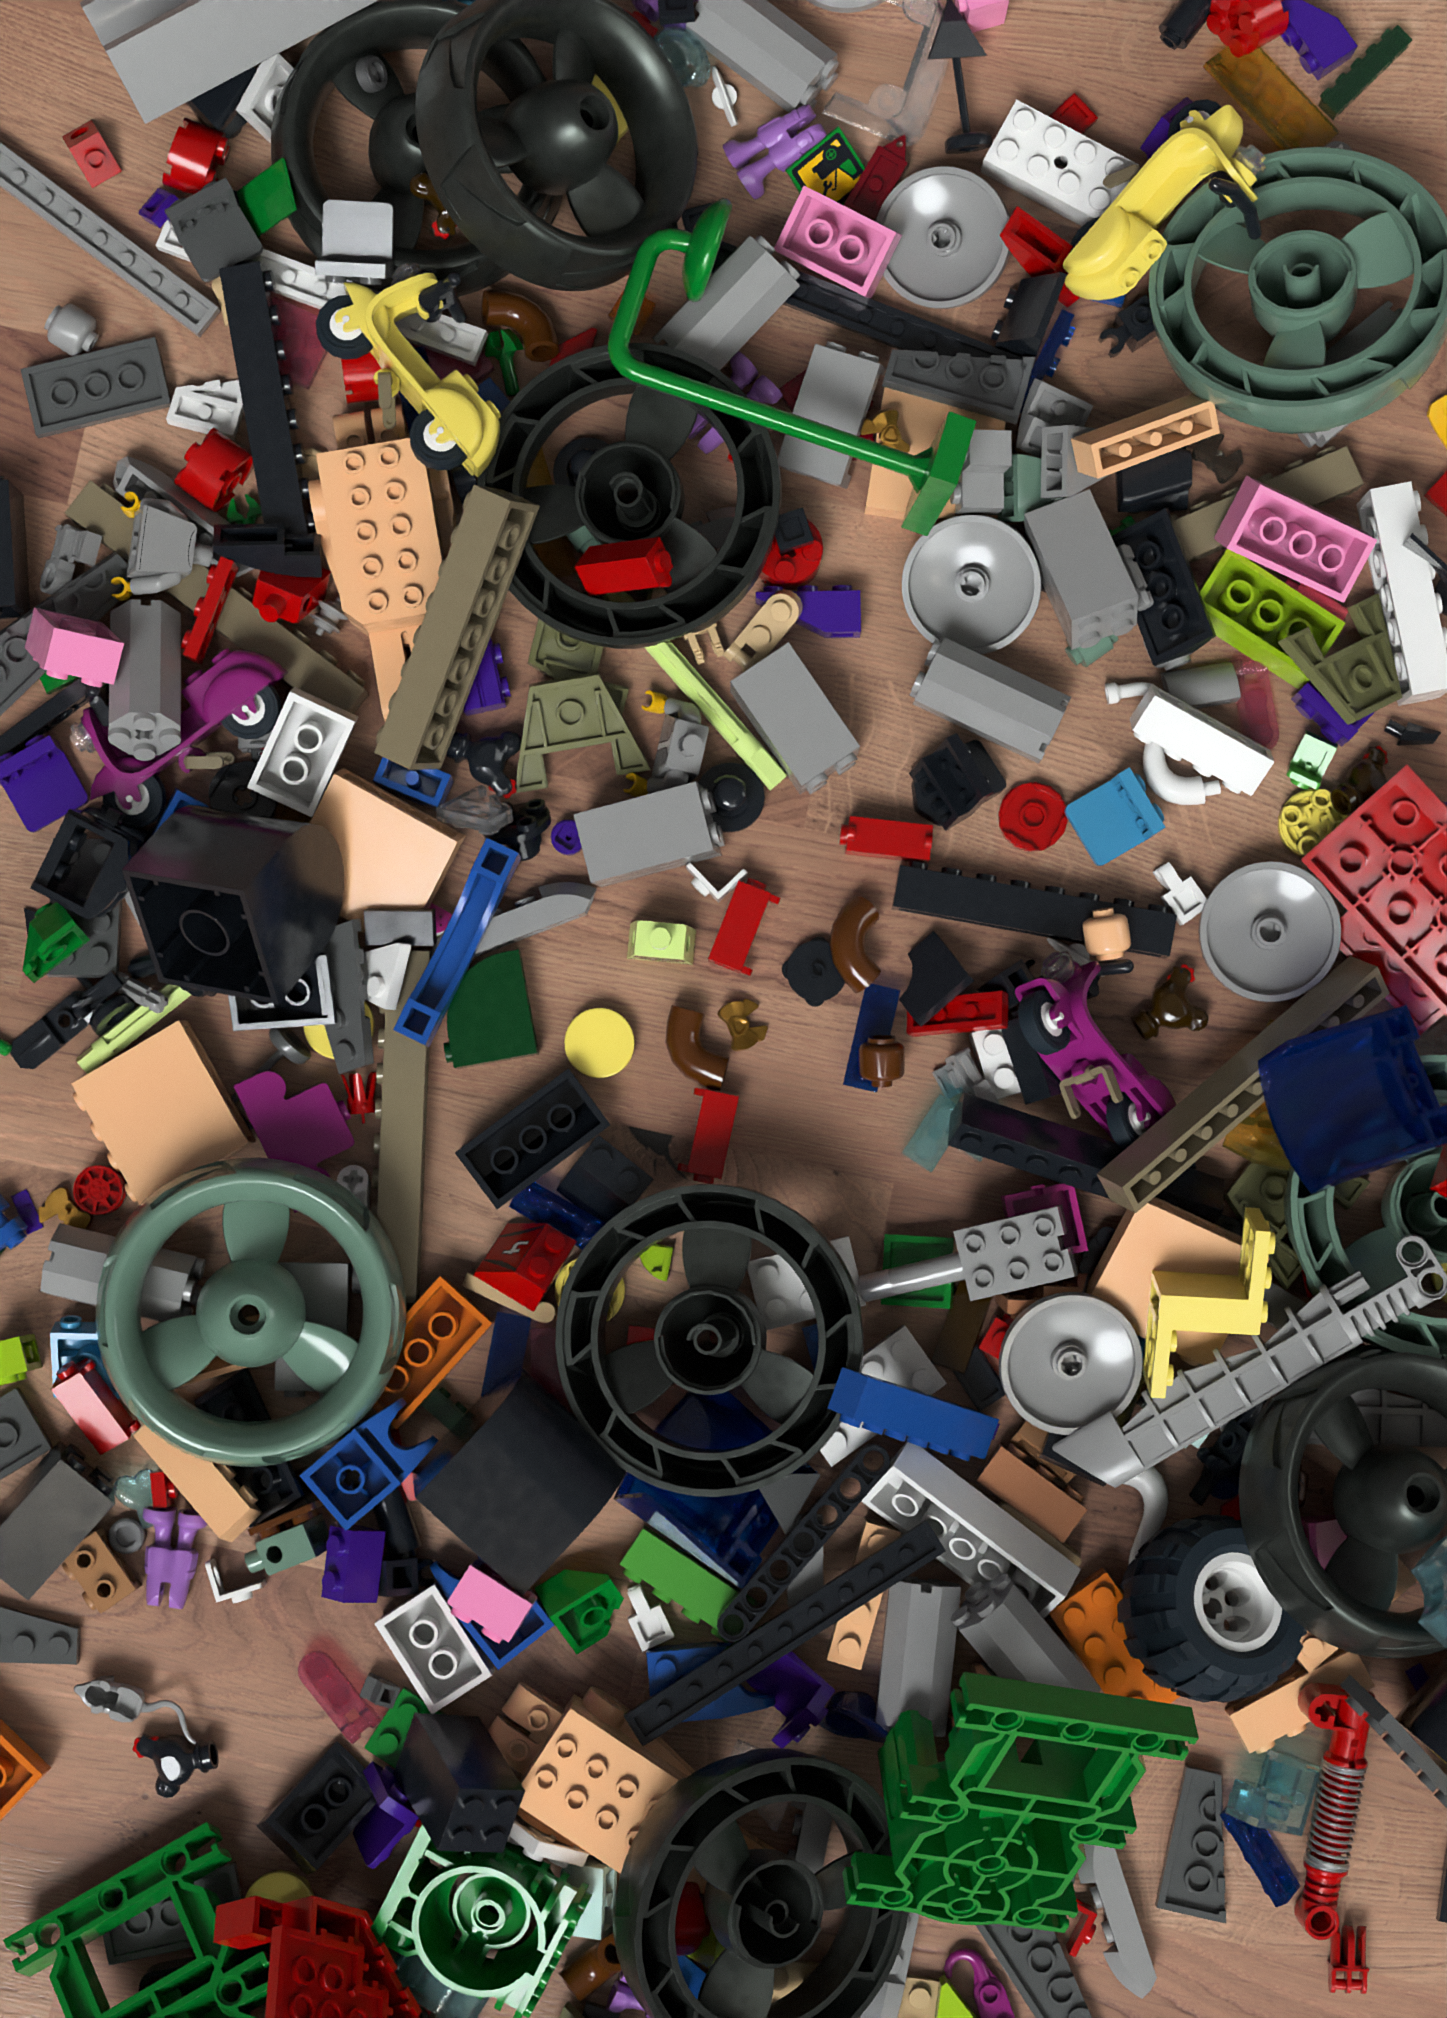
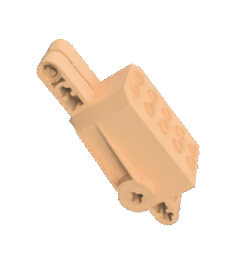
M402 404L395 405L396 426L393 429L384 427L383 410L381 408L371 409L375 443H371L364 410L334 415L333 424L338 450L316 454L320 479L308 481L316 532L321 534V546L340 595L342 611L351 624L370 639L380 704L385 722L390 711L388 708L389 701L398 690L402 679L401 669L407 660L406 648L410 647L412 652L414 634L424 620L427 612V599L435 590L439 579L438 570L442 561L447 558L452 545L451 534L456 527V508L449 470L438 471L428 468L417 460L411 449Z
M519 1682L502 1707V1711L516 1723L504 1716L497 1715L487 1730L509 1766L521 1773L518 1780L525 1793L517 1815L537 1830L549 1836L554 1835L556 1840L571 1847L575 1845L583 1849L589 1855L596 1857L621 1874L624 1861L639 1831V1826L651 1808L680 1779L687 1778L695 1770L660 1736L642 1746L624 1718V1713L630 1709L603 1690L591 1686L583 1699L574 1694L566 1707L562 1708L534 1688ZM738 1824L748 1849L776 1850ZM693 1866L686 1881L696 1882L700 1888V1893L704 1895L707 1881Z

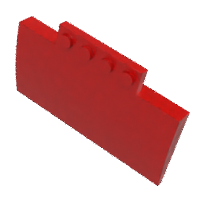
M1406 764L1308 851L1301 861L1348 910L1340 917L1341 941L1339 949L1347 958L1352 956L1379 968L1389 991L1385 999L1421 1035L1444 1014L1447 1016V805Z

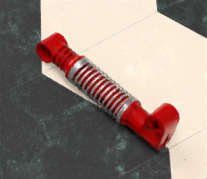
M1310 1683L1300 1691L1298 1696L1300 1711L1316 1727L1332 1730L1329 1748L1323 1752L1320 1764L1322 1770L1319 1772L1320 1778L1317 1780L1319 1785L1316 1787L1318 1793L1315 1795L1316 1801L1313 1803L1315 1808L1312 1810L1313 1817L1310 1819L1312 1824L1309 1826V1840L1306 1842L1308 1847L1305 1849L1303 1865L1307 1870V1876L1305 1877L1306 1885L1303 1887L1304 1893L1297 1900L1294 1907L1298 1922L1312 1938L1317 1940H1326L1332 1937L1339 1927V1916L1336 1912L1337 1900L1339 1899L1338 1892L1341 1888L1342 1878L1348 1875V1870L1350 1869L1348 1859L1352 1856L1349 1852L1353 1850L1350 1844L1355 1842L1351 1836L1356 1834L1354 1828L1357 1827L1355 1820L1358 1819L1356 1813L1360 1811L1357 1805L1362 1803L1359 1797L1363 1795L1360 1790L1364 1788V1785L1361 1782L1366 1780L1364 1774L1367 1773L1368 1769L1365 1751L1370 1725L1364 1720L1368 1715L1364 1713L1362 1716H1359L1345 1702L1350 1695L1340 1685ZM1324 1701L1331 1708L1336 1709L1335 1715L1325 1705H1323ZM1323 1911L1319 1919L1311 1921L1315 1913Z

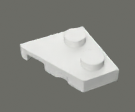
M397 942L364 952L365 963L360 965L362 985L367 984L368 999H365L366 1001L383 1009L396 1010L412 945Z

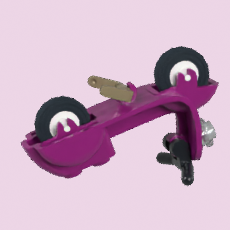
M226 648L211 660L214 666L203 673L200 669L184 681L187 687L181 693L191 706L181 713V742L165 753L155 755L149 761H140L134 755H129L109 743V684L106 683L100 688L87 685L85 698L91 707L83 710V716L79 724L75 722L70 726L72 734L69 735V738L81 752L86 750L89 753H94L97 751L102 762L105 764L95 776L91 787L90 800L103 796V806L106 812L110 807L127 814L122 826L143 828L155 822L163 813L166 804V789L157 775L177 760L179 767L186 773H190L193 769H218L223 765L234 763L235 755L232 752H204L196 746L222 726L234 736L243 739H258L270 733L281 712V699L273 686L280 682L288 671L278 662L264 654L241 649L231 652L229 648Z
M1054 952L1043 961L1041 970L1043 978H1037L1015 989L1016 997L1020 1002L1018 1017L1021 1030L1030 1046L1038 1052L1044 1062L1061 1080L1059 1087L1070 1116L1076 1119L1081 1115L1076 1101L1077 1098L1112 1140L1124 1151L1177 1105L1166 1085L1158 1078L1150 1075L1132 1054L1125 1053L1120 1055L1093 1021L1087 1008L1086 1000L1099 995L1098 981L1101 976L1130 973L1134 968V964L1131 960L1124 959L1103 962L1093 961L1080 966L1077 962L1073 961L1072 956L1068 952Z

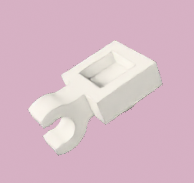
M1169 862L1153 871L1156 879L1168 890L1160 898L1166 907L1169 908L1171 914L1177 915L1176 921L1180 926L1202 912L1207 898L1191 876L1182 881Z
M641 1584L628 1588L627 1594L636 1611V1614L628 1617V1621L642 1652L674 1638L675 1634L661 1604L657 1603L650 1607Z

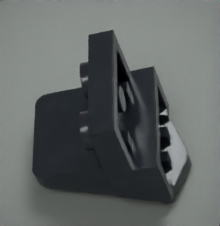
M957 733L947 737L932 754L923 757L909 772L913 779L911 787L915 812L933 824L942 826L945 831L970 817L983 803L997 796L1006 788V781L982 743L978 740H972L964 744Z

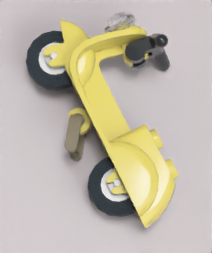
M1208 99L1196 100L1186 105L1175 115L1170 123L1168 140L1157 149L1143 167L1137 164L1130 165L1104 178L1103 185L1107 189H1111L1129 180L1131 181L1101 217H1097L1083 225L1072 239L1071 245L1073 247L1063 262V268L1068 273L1064 283L1074 295L1087 300L1100 301L1123 296L1134 288L1166 249L1167 242L1157 231L1159 226L1181 200L1203 178L1213 172L1215 173L1212 174L1208 181L1209 189L1216 195H1219L1220 201L1227 208L1236 206L1243 213L1249 238L1252 240L1260 238L1262 230L1257 208L1253 203L1258 199V196L1251 186L1257 180L1255 176L1259 172L1263 173L1266 170L1265 165L1262 163L1266 158L1252 145H1249L1247 148L1239 146L1243 135V120L1231 105L1221 107L1217 102ZM1236 151L1237 155L1233 158L1232 156Z
M406 263L394 271L391 286L379 294H376L364 285L344 282L346 295L337 296L327 301L319 311L316 320V332L322 347L334 357L345 360L357 359L370 352L381 367L373 378L374 382L378 384L379 406L383 410L384 427L393 429L396 426L395 395L400 391L419 413L413 421L409 433L411 449L417 460L426 467L438 471L451 470L462 464L472 476L475 474L479 477L489 466L496 453L500 436L498 420L501 418L500 412L490 400L486 402L482 400L477 394L479 389L476 383L468 374L462 376L455 369L440 380L395 325V322L417 312L424 321L433 323L440 319L442 311L448 308L455 322H465L467 315L457 297L456 286L462 280L460 274L451 272L438 282L434 273L421 274L422 269L418 264L409 265Z

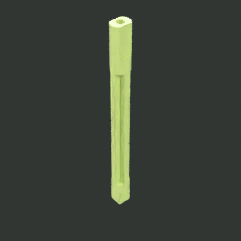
M625 591L600 595L605 601L636 602ZM670 640L654 646L644 647L770 791L788 776Z
M164 985L158 990L168 998V1005L164 1007L163 1012L155 1013L149 1010V1007L139 1005L94 1041L90 1048L76 1058L77 1063L87 1074L97 1069L104 1062L107 1063L191 996V994L182 990L180 986Z

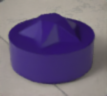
M562 820L558 822L551 832V842L554 848L559 853L567 856L579 853L582 850L575 821Z

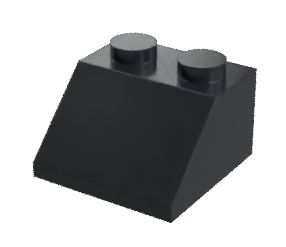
M598 1135L578 1159L556 1191L603 1227L622 1210L636 1203L654 1179Z

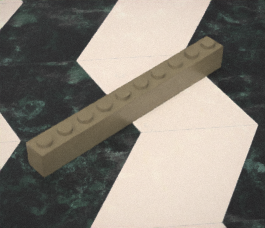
M90 480L65 511V514L85 531L87 530L102 536L101 543L111 551L118 553L128 563L134 518H129L123 513L120 507L124 505L117 501L120 495L104 482L99 487ZM130 503L127 508L132 507L133 504ZM193 564L191 574L181 579L178 585L164 591L194 613L200 596L205 597L210 585L206 583L209 570L202 565ZM241 586L237 590L231 587L215 630L241 650H250L264 654L278 662L288 671L282 681L291 688L296 687L355 714L369 696L368 692L363 688L366 682L351 670L345 674L335 667L339 661L324 649L317 653L310 648L308 644L311 640L296 628L292 632L280 625L284 619L278 618L275 622L265 621L260 616L259 609L255 608L252 604L254 596Z
M410 951L396 1010L379 1007L380 1014H385V1028H379L378 1049H384L383 1063H377L376 1072L377 1084H382V1098H376L375 1118L381 1119L380 1133L374 1134V1154H379V1168H373L372 1188L378 1189V1202L372 1203L371 1213L384 1229L397 1255L404 1280L406 1303H416L420 1296L429 1047L393 1029L409 996L433 956L430 951Z
M1352 956L1343 961L1097 1173L1109 1199L1134 1213L1142 1209L1389 994L1379 968Z

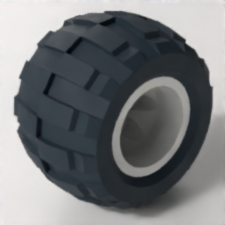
M1204 1514L1174 1522L1171 1526L1157 1531L1138 1550L1139 1553L1135 1556L1136 1559L1127 1566L1120 1587L1124 1590V1596L1118 1602L1119 1604H1117L1118 1623L1123 1622L1127 1639L1123 1640L1130 1656L1139 1659L1143 1663V1673L1159 1686L1171 1688V1691L1176 1692L1178 1696L1203 1703L1210 1701L1224 1703L1256 1695L1278 1680L1277 1676L1287 1671L1293 1665L1303 1649L1300 1639L1307 1634V1630L1279 1605L1267 1589L1250 1556L1241 1520H1234V1517L1227 1515ZM1207 1580H1209L1211 1584L1210 1590H1208L1205 1586ZM1225 1594L1227 1595L1230 1605H1227L1225 1602ZM1225 1620H1227V1622L1230 1625L1228 1631L1224 1627Z

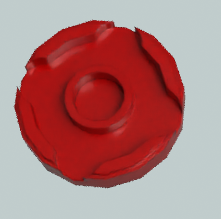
M1039 782L1022 784L1011 789L1002 800L998 812L999 828L1005 840L1015 848L1027 852L1043 851L1053 846L1064 834L1068 818L1064 813L1066 807L1064 800L1051 786Z

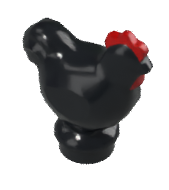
M458 731L454 733L447 751L448 758L453 759L455 763H461L463 760H466L472 777L476 781L487 785L490 791L496 793L497 798L503 796L509 799L512 794L517 792L515 787L516 781L509 779L504 773L507 760L520 750L521 738L519 734L506 731L500 736H485L473 742L469 733L463 734Z
M144 1733L142 1737H137L134 1740L132 1748L139 1758L145 1756L154 1761L159 1774L155 1789L157 1794L163 1798L175 1796L180 1790V1785L190 1779L195 1769L207 1773L211 1769H216L219 1764L218 1750L213 1740H199L193 1746L180 1735L158 1737L156 1735L149 1736Z

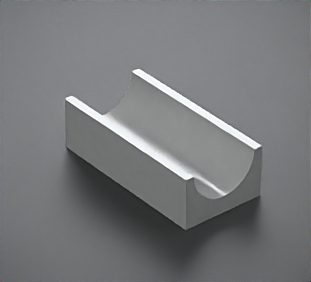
M83 0L79 3L146 124L378 0Z

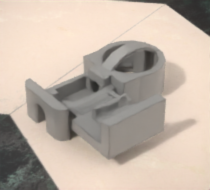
M68 524L64 526L57 525L55 528L57 535L50 560H46L40 579L41 591L53 595L72 581L75 564H72L74 560L94 566L102 536Z
M968 1047L946 1058V1065L932 1072L946 1100L961 1092L962 1094L965 1092L999 1104L987 1079L984 1080L969 1054L971 1050Z

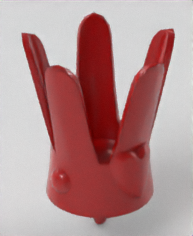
M371 1072L368 1075L366 1094L360 1074H349L350 1089L345 1076L341 1074L348 1094L347 1110L349 1114H361L362 1124H365V1113L375 1112L376 1072Z

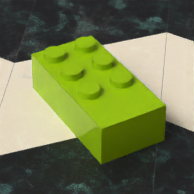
M1226 549L1217 559L1199 587L1216 636L1298 690L1309 679L1277 642L1309 627L1323 657H1325L1346 624L1257 564L1229 549Z

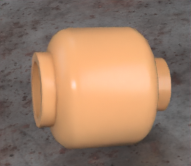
M1113 907L1093 910V917L1086 919L1082 924L1086 951L1090 955H1095L1098 961L1123 957L1124 951L1131 946L1127 917L1123 914H1114Z

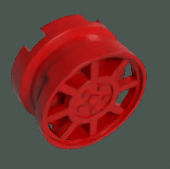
M102 1165L90 1166L77 1176L73 1186L74 1198L79 1207L90 1214H109L118 1210L125 1202L127 1192L124 1184L127 1182L123 1175L113 1167Z

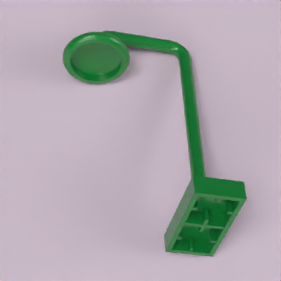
M721 198L712 203L698 218L692 233L681 229L666 228L657 230L645 238L636 253L609 334L607 350L611 363L622 376L644 386L908 476L913 489L901 528L928 536L958 484L976 420L949 411L930 448L914 456L639 361L630 353L629 342L657 258L662 252L667 250L685 253L682 266L684 290L690 301H700L707 287L732 211V204L727 198Z

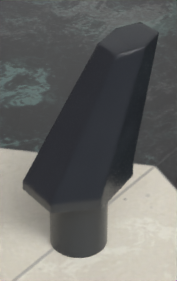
M1392 719L1388 721L1384 732L1398 738L1396 744L1398 746L1433 744L1441 734L1439 731L1411 722L1403 726Z

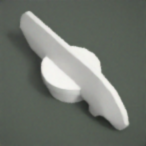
M712 66V77L716 86L712 93V102L717 108L724 110L731 127L738 125L739 123L733 108L737 100V93L734 87L724 83L722 75L716 66Z
M1047 938V941L1055 950L1064 954V961H1075L1080 966L1093 962L1089 959V953L1084 945L1072 944L1068 946L1057 939Z

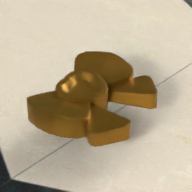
M884 409L877 412L871 420L868 418L864 419L860 429L861 435L879 433V438L883 441L880 444L906 453L910 450L908 443L901 438V433L897 426L899 417L897 410Z
M744 999L742 1002H730L717 1013L718 1017L727 1023V1028L732 1036L731 1048L734 1051L749 1049L757 1042L763 1041L767 1033L768 1027L766 1025L749 1028L750 1023L745 1017L759 1007L758 1004L749 999Z
M67 1187L54 1190L47 1197L45 1206L38 1208L40 1223L58 1214V1218L61 1221H65L63 1224L87 1229L93 1220L92 1214L81 1211L75 1202L70 1200Z

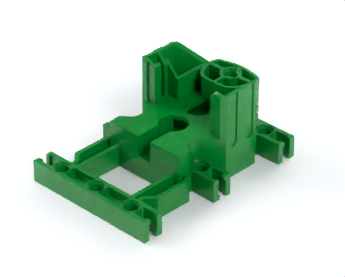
M964 1672L959 1680L962 1692H960V1689H953L950 1694L955 1725L948 1735L950 1746L944 1754L945 1761L938 1762L931 1720L920 1715L917 1710L911 1709L900 1713L897 1723L886 1736V1741L882 1748H879L877 1751L892 1856L854 1852L851 1857L853 1870L852 1867H845L842 1872L846 1904L917 1913L933 1920L952 1924H1001L1065 1933L1069 1927V1919H1067L1066 1915L1069 1918H1075L1079 1913L1074 1886L1071 1880L1086 1860L1084 1844L1123 1849L1126 1845L1124 1830L1126 1834H1133L1137 1829L1132 1801L1129 1795L1146 1772L1143 1755L1184 1761L1189 1752L1188 1746H1185V1741H1188V1744L1195 1745L1199 1739L1192 1707ZM1017 1736L1034 1738L1035 1740L1019 1762L1015 1739Z
M208 1822L3 1940L6 1948L17 1952L20 1957L27 1954L25 1947L34 1943L38 1945V1950L23 1961L19 1957L12 1960L17 1973L31 1977L54 1964L49 1978L65 2018H257L251 2016L250 2011L266 2002L268 1982L256 1987L253 1978L269 1967L270 1953L262 1951L240 1964L238 1961L241 1953L240 1949L213 1943L216 1906L221 1905L215 1892L195 1885L194 1882L233 1859L230 1852L218 1844V1842L223 1840L219 1828ZM212 1839H215L216 1842L211 1845L212 1851L200 1857L197 1853L198 1849ZM185 1855L186 1862L184 1867L180 1871H176V1862L181 1856ZM119 1892H123L121 1904L114 1908L115 1896ZM170 1896L196 1959L110 2008L85 1945ZM57 1928H60V1937L52 1944V1934Z

